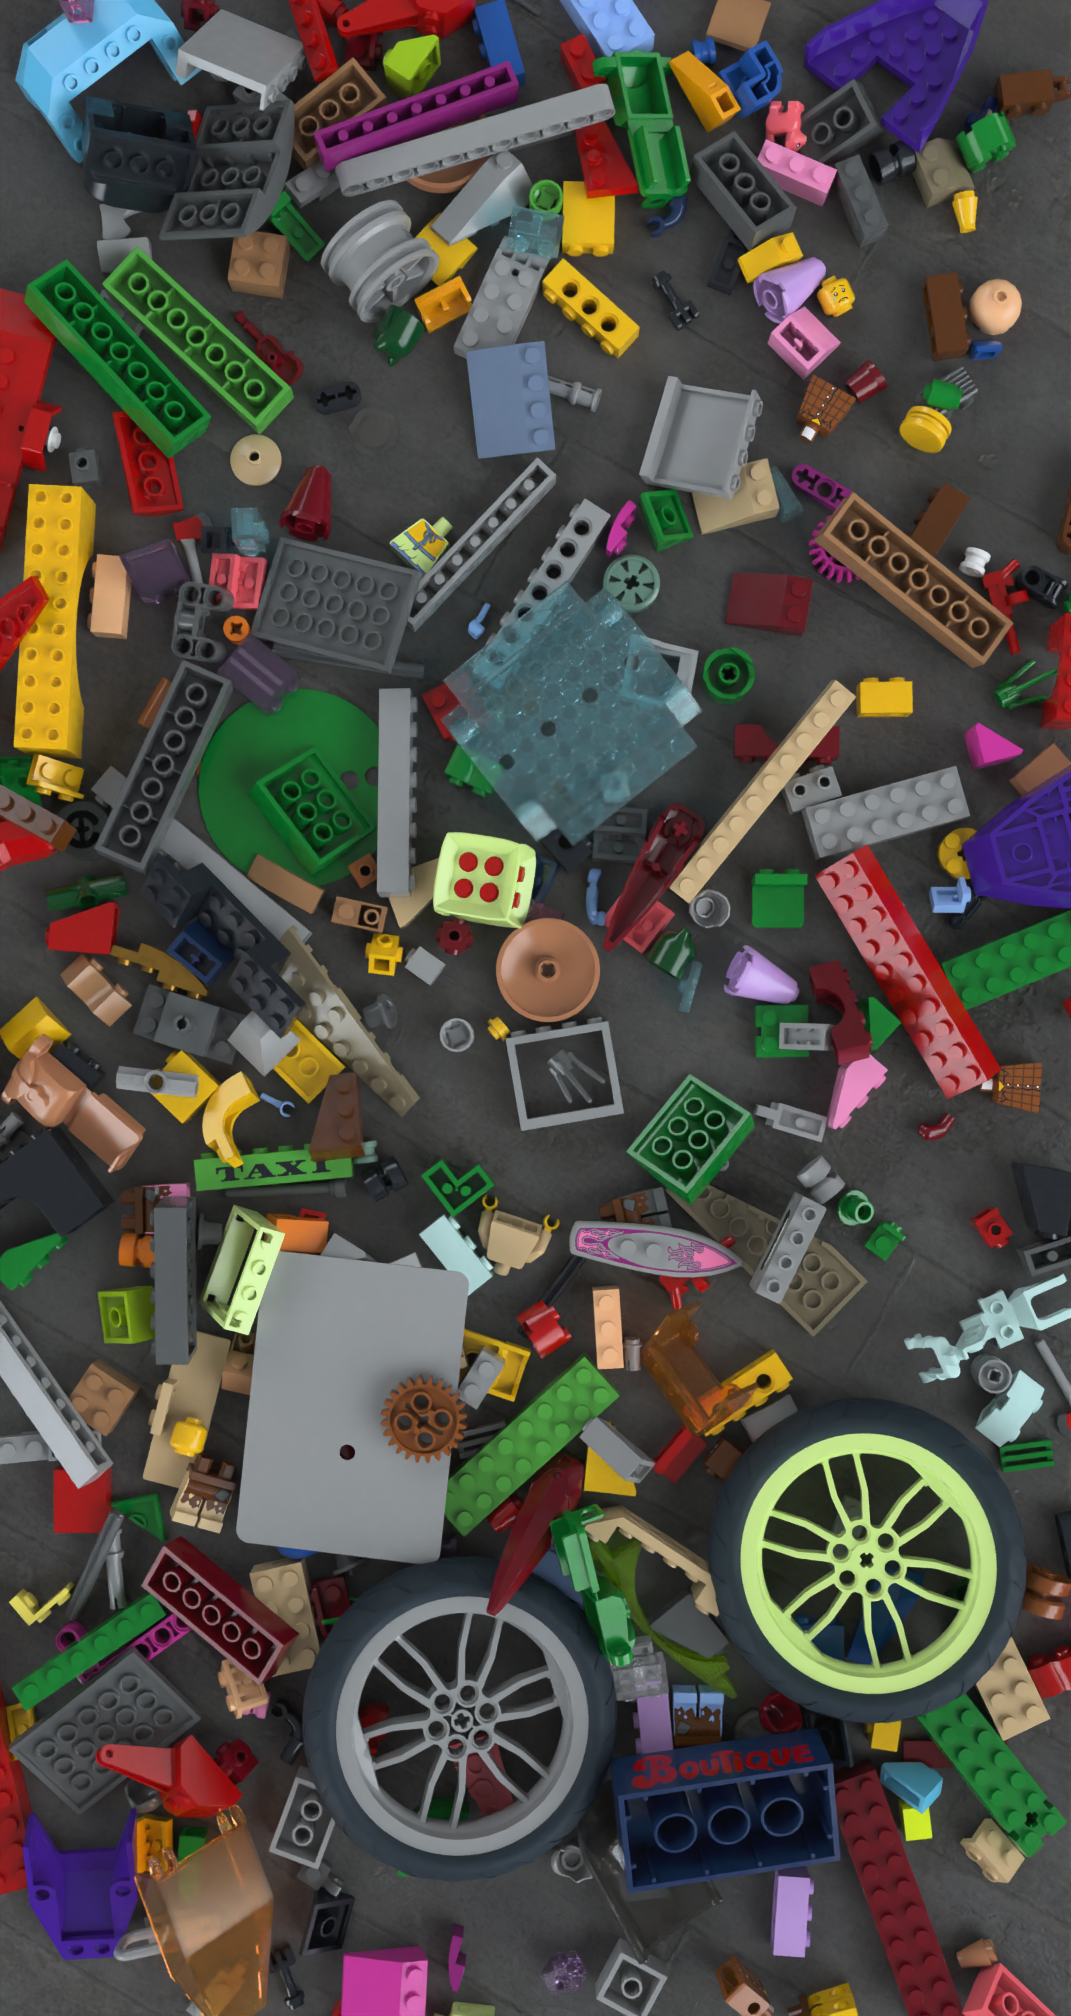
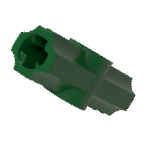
M123 873L98 879L90 875H82L75 879L74 884L45 890L50 912L75 906L89 910L97 907L100 901L128 895Z

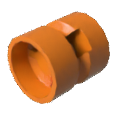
M123 1232L119 1245L120 1266L135 1267L140 1263L142 1268H151V1263L155 1262L154 1252L150 1250V1240L154 1234H145L144 1237H141L140 1234Z

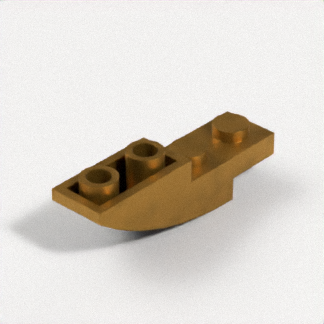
M141 943L138 952L113 945L110 955L117 957L116 962L131 966L132 962L142 965L141 970L156 974V971L159 970L156 981L163 982L162 988L177 992L178 988L188 990L187 996L202 1000L203 996H211L212 992L208 986L170 954L144 943Z

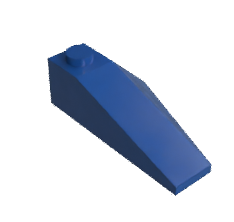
M887 1562L885 1565V1571L888 1573H894L899 1568V1565ZM907 1568L905 1577L922 1586L925 1573ZM870 1579L866 1589L874 1592L879 1588L880 1582L877 1579ZM893 1583L888 1587V1593L902 1622L917 1601L919 1595L897 1583ZM883 1599L871 1602V1627L877 1656L880 1655L897 1630ZM861 1604L846 1659L862 1664H871L872 1657L864 1630Z

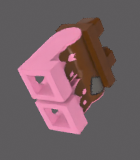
M190 1182L138 1185L134 1189L121 1191V1204L135 1205V1214L122 1215V1229L135 1231V1234H154V1226L150 1225L151 1210H154L156 1204L164 1196L190 1197Z

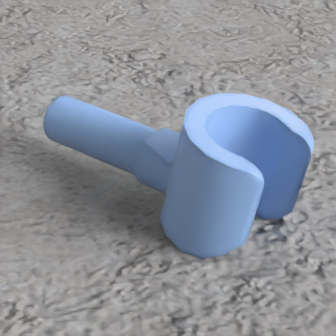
M488 603L484 604L479 615L469 624L468 633L474 639H478L485 631V628L480 623L491 606Z
M262 1093L260 1096L261 1099L279 1108L281 1115L284 1117L291 1116L283 1112L282 1108L284 1105L289 1104L295 1108L294 1104L289 1100L282 1102L265 1093Z

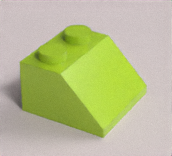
M429 35L399 41L393 50L389 49L387 51L383 64L388 90L402 99L422 93L441 65L439 37Z
M134 1286L98 1292L104 1343L134 1344L155 1339V1330L151 1329L152 1314H155V1304H151V1290L153 1286Z

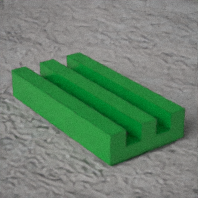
M1039 1439L998 1446L1001 1471L1005 1473L1055 1466L1052 1458L1051 1439ZM1045 1446V1450L1005 1455V1451ZM1046 1457L1044 1460L1006 1464L1009 1461Z

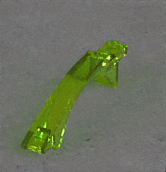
M588 1537L592 1558L595 1561L598 1559L604 1565L602 1571L611 1582L615 1580L613 1585L619 1592L623 1591L630 1609V1617L646 1635H651V1639L673 1660L698 1678L732 1699L737 1697L735 1687L724 1674L730 1669L724 1654L719 1656L713 1655L708 1659L696 1652L676 1646L649 1626V1622L643 1614L635 1594V1569L642 1548L641 1541L633 1537L610 1552L604 1542L601 1540L595 1542Z

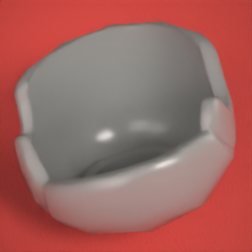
M714 889L699 891L689 903V914L693 922L703 928L720 927L730 917L731 906L727 897Z

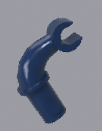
M687 196L674 197L670 200L668 205L670 212L663 218L653 216L649 219L646 227L653 224L659 226L658 230L651 232L650 237H660L663 230L677 225L684 218L687 209Z

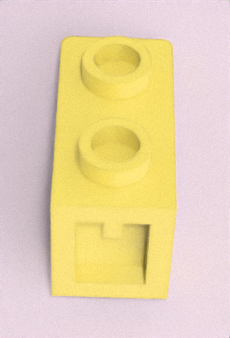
M72 1582L67 1584L41 1608L38 1606L36 1597L24 1588L9 1603L28 1626L36 1620L41 1623L52 1613L50 1608L55 1603L61 1606L72 1596L69 1591L74 1587V1584Z

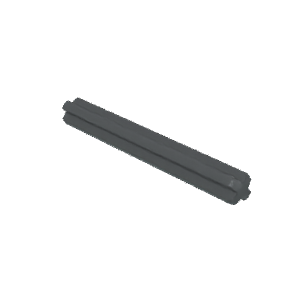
M117 1509L109 1512L67 1606L65 1617L71 1621L80 1618L124 1519V1514Z

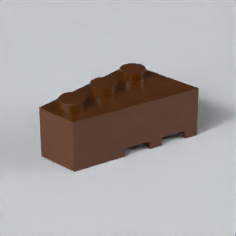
M356 1072L329 1076L309 1148V1154L313 1162L365 1156L360 1085Z

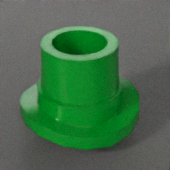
M855 1189L844 1193L837 1205L838 1219L847 1225L867 1223L874 1214V1208L864 1193Z

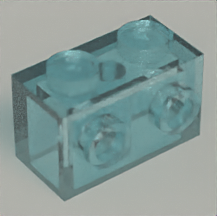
M513 206L506 249L541 255L543 257L558 258L564 215Z
M231 508L232 540L239 552L245 556H258L259 552H266L265 544L270 543L269 529L266 528L265 521L258 508Z

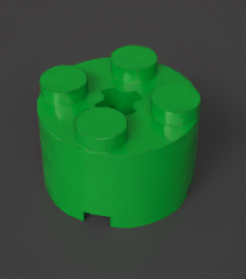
M1003 111L999 115L996 112L982 118L971 125L970 133L966 135L963 130L955 138L965 164L972 174L985 168V163L991 159H994L995 162L1004 159L1009 155L1008 151L1016 147V140Z
M729 647L716 650L708 657L701 672V687L705 694L714 702L726 705L734 704L743 699L755 680L752 659L747 653L738 648ZM731 672V679L725 680L723 678L724 674Z

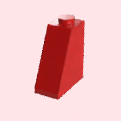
M108 902L50 923V929H47L45 933V943L48 944V949L110 955L113 945L117 944L120 904Z

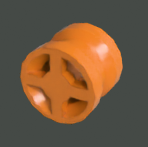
M231 616L225 621L223 631L232 644L244 645L251 639L249 635L251 627L243 617Z

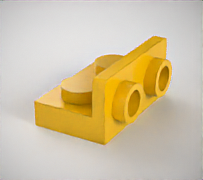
M34 754L26 784L36 787L35 792L50 796L51 792L59 794L57 799L73 803L74 799L83 800L84 798L83 794L78 793L84 769L46 756Z

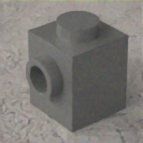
M84 447L76 449V452L68 453L74 486L82 487L84 490L104 487L100 457L94 449L91 450Z

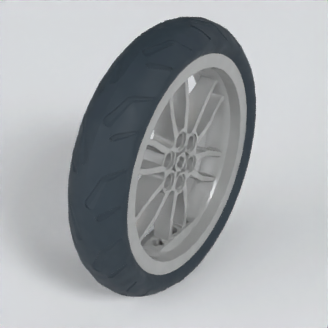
M479 1556L439 1558L434 1562L404 1568L378 1582L362 1594L336 1621L317 1654L305 1691L302 1725L303 1745L313 1783L330 1816L337 1826L370 1856L404 1874L422 1879L447 1882L489 1879L509 1873L531 1863L560 1843L578 1824L591 1806L608 1772L613 1754L617 1723L616 1688L610 1664L602 1656L600 1641L592 1625L579 1608L560 1589L534 1573L529 1575L496 1616L488 1614L486 1609L500 1561ZM464 1613L457 1643L456 1678L454 1681L447 1683L444 1682L427 1657L402 1634L415 1625L431 1618L447 1614ZM473 1614H481L494 1617L495 1621L487 1651L476 1674L472 1675L465 1673V1649ZM507 1622L521 1630L539 1646L543 1652L546 1665L517 1674L486 1691L482 1688L496 1656L502 1624ZM393 1641L398 1642L423 1667L433 1682L429 1691H425L403 1679L379 1658ZM372 1667L378 1668L401 1691L428 1707V1710L424 1713L389 1718L362 1728L358 1708L364 1684ZM545 1677L550 1680L554 1692L551 1694V1697L528 1704L499 1705L500 1700L524 1685ZM466 1685L474 1688L473 1692L468 1696L460 1693L461 1689ZM445 1694L449 1697L448 1701L444 1704H437L435 1702L438 1695ZM486 1703L493 1705V1709L489 1713L480 1712L482 1705ZM558 1706L563 1718L559 1743L548 1767L541 1764L519 1742L494 1727L497 1722L531 1717ZM463 1713L465 1720L459 1721L457 1715ZM434 1721H439L443 1724L437 1731L429 1729V1725ZM423 1729V1734L401 1748L376 1758L375 1755H371L368 1744L369 1738L397 1730ZM479 1730L487 1732L486 1737L482 1740L474 1738L475 1733ZM459 1739L462 1743L458 1748L452 1749L448 1746L451 1740ZM494 1743L520 1756L542 1775L528 1792L523 1791L498 1766L489 1752ZM436 1744L440 1747L427 1776L421 1808L416 1813L398 1803L380 1786L375 1770L405 1761ZM476 1752L498 1781L510 1790L518 1800L489 1815L458 1820L465 1794L467 1756L470 1753ZM450 1760L457 1762V1787L451 1817L449 1820L428 1817L427 1814L434 1786L446 1761Z

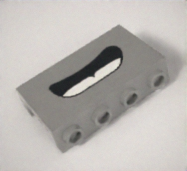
M794 1192L749 1283V1286L756 1293L778 1304L781 1303L826 1212L824 1206Z

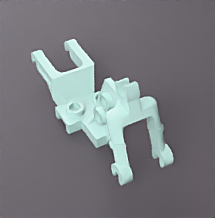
M1059 1273L1056 1277L1046 1278L1030 1286L1018 1288L1008 1299L1001 1289L986 1298L978 1299L977 1301L982 1312L959 1322L963 1333L956 1346L950 1345L945 1337L925 1336L922 1338L920 1333L915 1334L913 1338L904 1339L907 1349L933 1348L941 1365V1368L932 1367L927 1372H920L919 1377L922 1383H928L935 1379L945 1380L946 1378L958 1377L960 1374V1360L969 1359L967 1352L974 1353L981 1350L986 1341L991 1338L995 1339L997 1346L1001 1349L1024 1339L1019 1326L1042 1331L1071 1318V1308H1063L1045 1317L1037 1318L1031 1306V1299L1035 1295L1065 1283L1067 1279L1064 1273Z

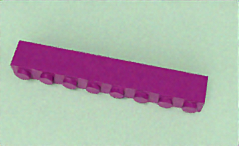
M506 61L314 132L316 151L325 172L334 170L340 162L418 139L518 102V80L510 62Z

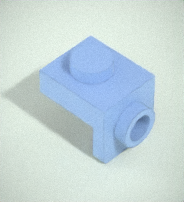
M959 877L956 887H930L929 898L932 912L964 913L966 902L971 900V889L967 887L965 877Z

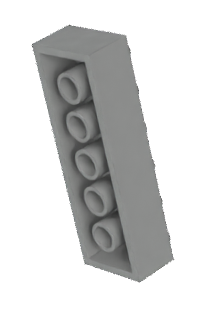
M956 766L810 806L801 811L815 861L860 849L867 844L870 846L960 821L970 816Z

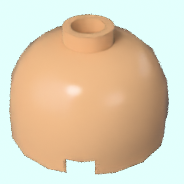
M988 280L977 288L969 301L968 314L972 324L975 323L980 328L979 331L984 334L998 335L1005 333L1020 316L1022 306L1021 295L1017 288L1007 280Z

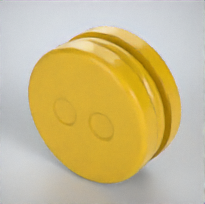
M914 406L908 411L899 430L903 439L912 447L923 452L936 453L942 450L946 439L951 434L952 427L947 418L938 411L926 406Z

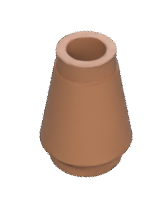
M981 1938L961 1951L956 1952L962 1969L966 1967L991 1966L993 1962L998 1961L995 1947L990 1938L986 1940Z

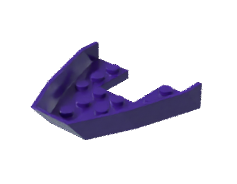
M879 0L823 28L805 45L804 68L837 91L853 79L858 81L877 62L911 88L881 117L880 125L920 153L973 52L988 1Z
M1071 765L1007 805L962 844L975 895L1031 906L1071 908V822L1069 818L1071 813Z

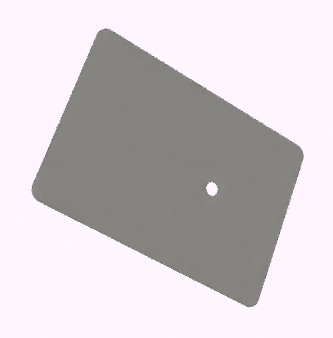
M278 1252L259 1304L236 1527L237 1535L242 1541L253 1544L424 1564L438 1560L441 1551L451 1453L447 1456L441 1452L440 1461L432 1455L429 1463L426 1462L424 1456H421L419 1462L416 1463L415 1455L413 1454L406 1460V1451L402 1450L397 1454L398 1445H388L392 1436H383L384 1431L388 1427L381 1426V1421L388 1417L381 1415L382 1409L389 1408L384 1404L386 1398L393 1399L389 1394L390 1391L394 1389L399 1392L397 1387L399 1382L407 1386L408 1377H411L416 1383L418 1376L421 1374L424 1382H427L430 1375H433V1383L437 1384L443 1378L442 1386L444 1388L452 1384L451 1394L458 1392L469 1289L468 1279L463 1273L294 1252ZM416 1396V1401L418 1404H429V1400L426 1396ZM409 1403L405 1404L407 1408L412 1409ZM438 1412L436 1414L437 1419L441 1422H448L450 1420L449 1415L445 1412ZM402 1415L399 1417L401 1424L405 1426L412 1424L409 1416ZM425 1415L420 1418V1421L424 1423V1421H428L429 1417ZM436 1429L439 1434H443L442 1430ZM427 1432L420 1434L422 1441L427 1443L433 1441L431 1434ZM343 1445H351L355 1449V1456L352 1459L345 1460L340 1456V1448Z

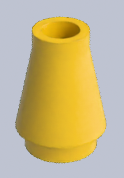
M972 190L956 193L952 202L960 233L976 230L975 221L978 197H975V192Z

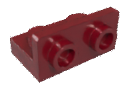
M384 32L348 38L346 42L345 63L354 57L363 70L376 71L377 61L382 59V44H378L379 35L383 36Z
M344 1573L313 1580L312 1590H309L312 1606L315 1605L317 1615H315L318 1631L321 1630L323 1638H327L334 1624L322 1625V1620L341 1617L351 1606Z

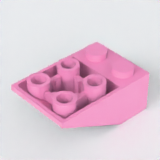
M870 1054L867 1059L842 1064L839 1067L827 1114L829 1118L826 1126L828 1128L836 1130L840 1127L842 1129L852 1118L849 1114L855 1107L861 1108L869 1099L867 1093L873 1087L877 1089L885 1081L886 1077L884 1074L888 1070Z

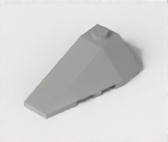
M508 150L493 154L431 225V230L448 246H451L475 235L480 229L489 225L493 227L499 224V221L509 216L514 217L522 213L530 205L529 195L533 187L523 164Z

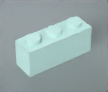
M444 1213L420 1232L419 1235L447 1270L461 1272L467 1277L469 1296L493 1276L491 1269L494 1267L485 1256L480 1258L475 1251L477 1245L468 1235L464 1238L458 1230L461 1228V1225L455 1217H448Z

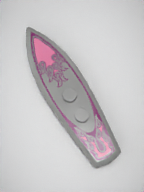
M576 1221L569 1237L570 1253L573 1255L655 1275L691 1278L704 1277L728 1272L744 1264V1261L731 1250L712 1239L690 1231L666 1226L623 1222Z

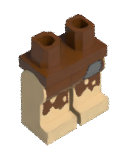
M199 1453L194 1463L188 1464L187 1472L183 1477L170 1509L172 1521L194 1527L197 1524L198 1528L220 1534L223 1526L222 1520L236 1486L234 1479L236 1465L234 1462L224 1459L221 1461L218 1471L210 1469L213 1457L208 1454Z

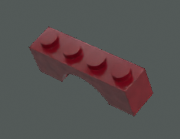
M736 724L733 728V759H739V763L752 764L755 763V760H765L766 762L780 745L773 742L766 735L762 725ZM832 726L803 764H806V761H816L817 765H832V761H836L839 758L840 726Z
M839 960L809 967V983L816 1003L832 1005L843 1015L841 1022L831 1029V1045L838 1065L869 1058L873 1040L870 1031L865 1032L863 1027L865 1025V1018L862 1010L858 1011L856 1008L858 1001L855 990L849 989L850 978L847 969H842Z

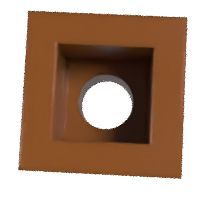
M370 853L347 866L361 889L377 880V863ZM368 866L370 874L363 876L360 872L361 867Z

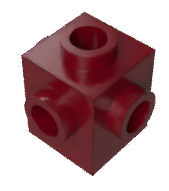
M182 0L181 17L184 18V29L197 32L219 11V5L215 4V0Z
M451 917L450 922L444 921L443 926H438L436 941L440 942V948L445 949V954L459 956L460 952L466 953L467 947L472 948L474 932H470L471 927L465 925L466 920ZM453 931L459 933V939L456 941H452L449 937Z
M239 1738L230 1743L225 1741L215 1751L217 1756L213 1759L234 1785L242 1782L259 1763L251 1753L250 1747Z

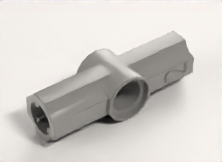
M119 1066L116 1076V1088L196 1098L199 1089V1075ZM157 1074L163 1078L164 1082L160 1089H156L152 1084L153 1077Z

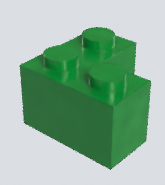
M444 1158L421 1175L452 1217L495 1185V1182L480 1163L458 1178Z

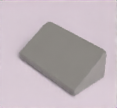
M147 237L97 241L102 274L112 273L136 247L141 249L152 260V248Z

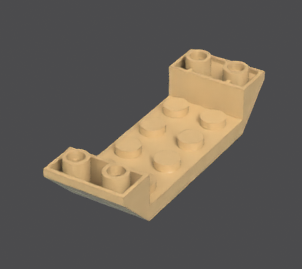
M622 1505L602 1508L605 1514L604 1517L583 1524L586 1535L595 1542L601 1540L605 1544L618 1526L620 1527L619 1532L629 1539L635 1537L642 1542L641 1546L648 1552L654 1554L656 1551L664 1556L663 1561L671 1567L676 1568L679 1566L685 1570V1575L694 1581L691 1591L696 1603L695 1607L706 1615H709V1613L716 1617L719 1615L715 1599V1589L706 1560ZM587 1512L583 1517L591 1516L596 1512Z

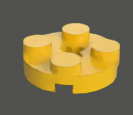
M959 828L953 830L944 837L938 847L937 858L939 865L954 879H959V877H965V880L971 879L966 861H963V858L958 856L957 853L962 850V844L977 832L974 829Z

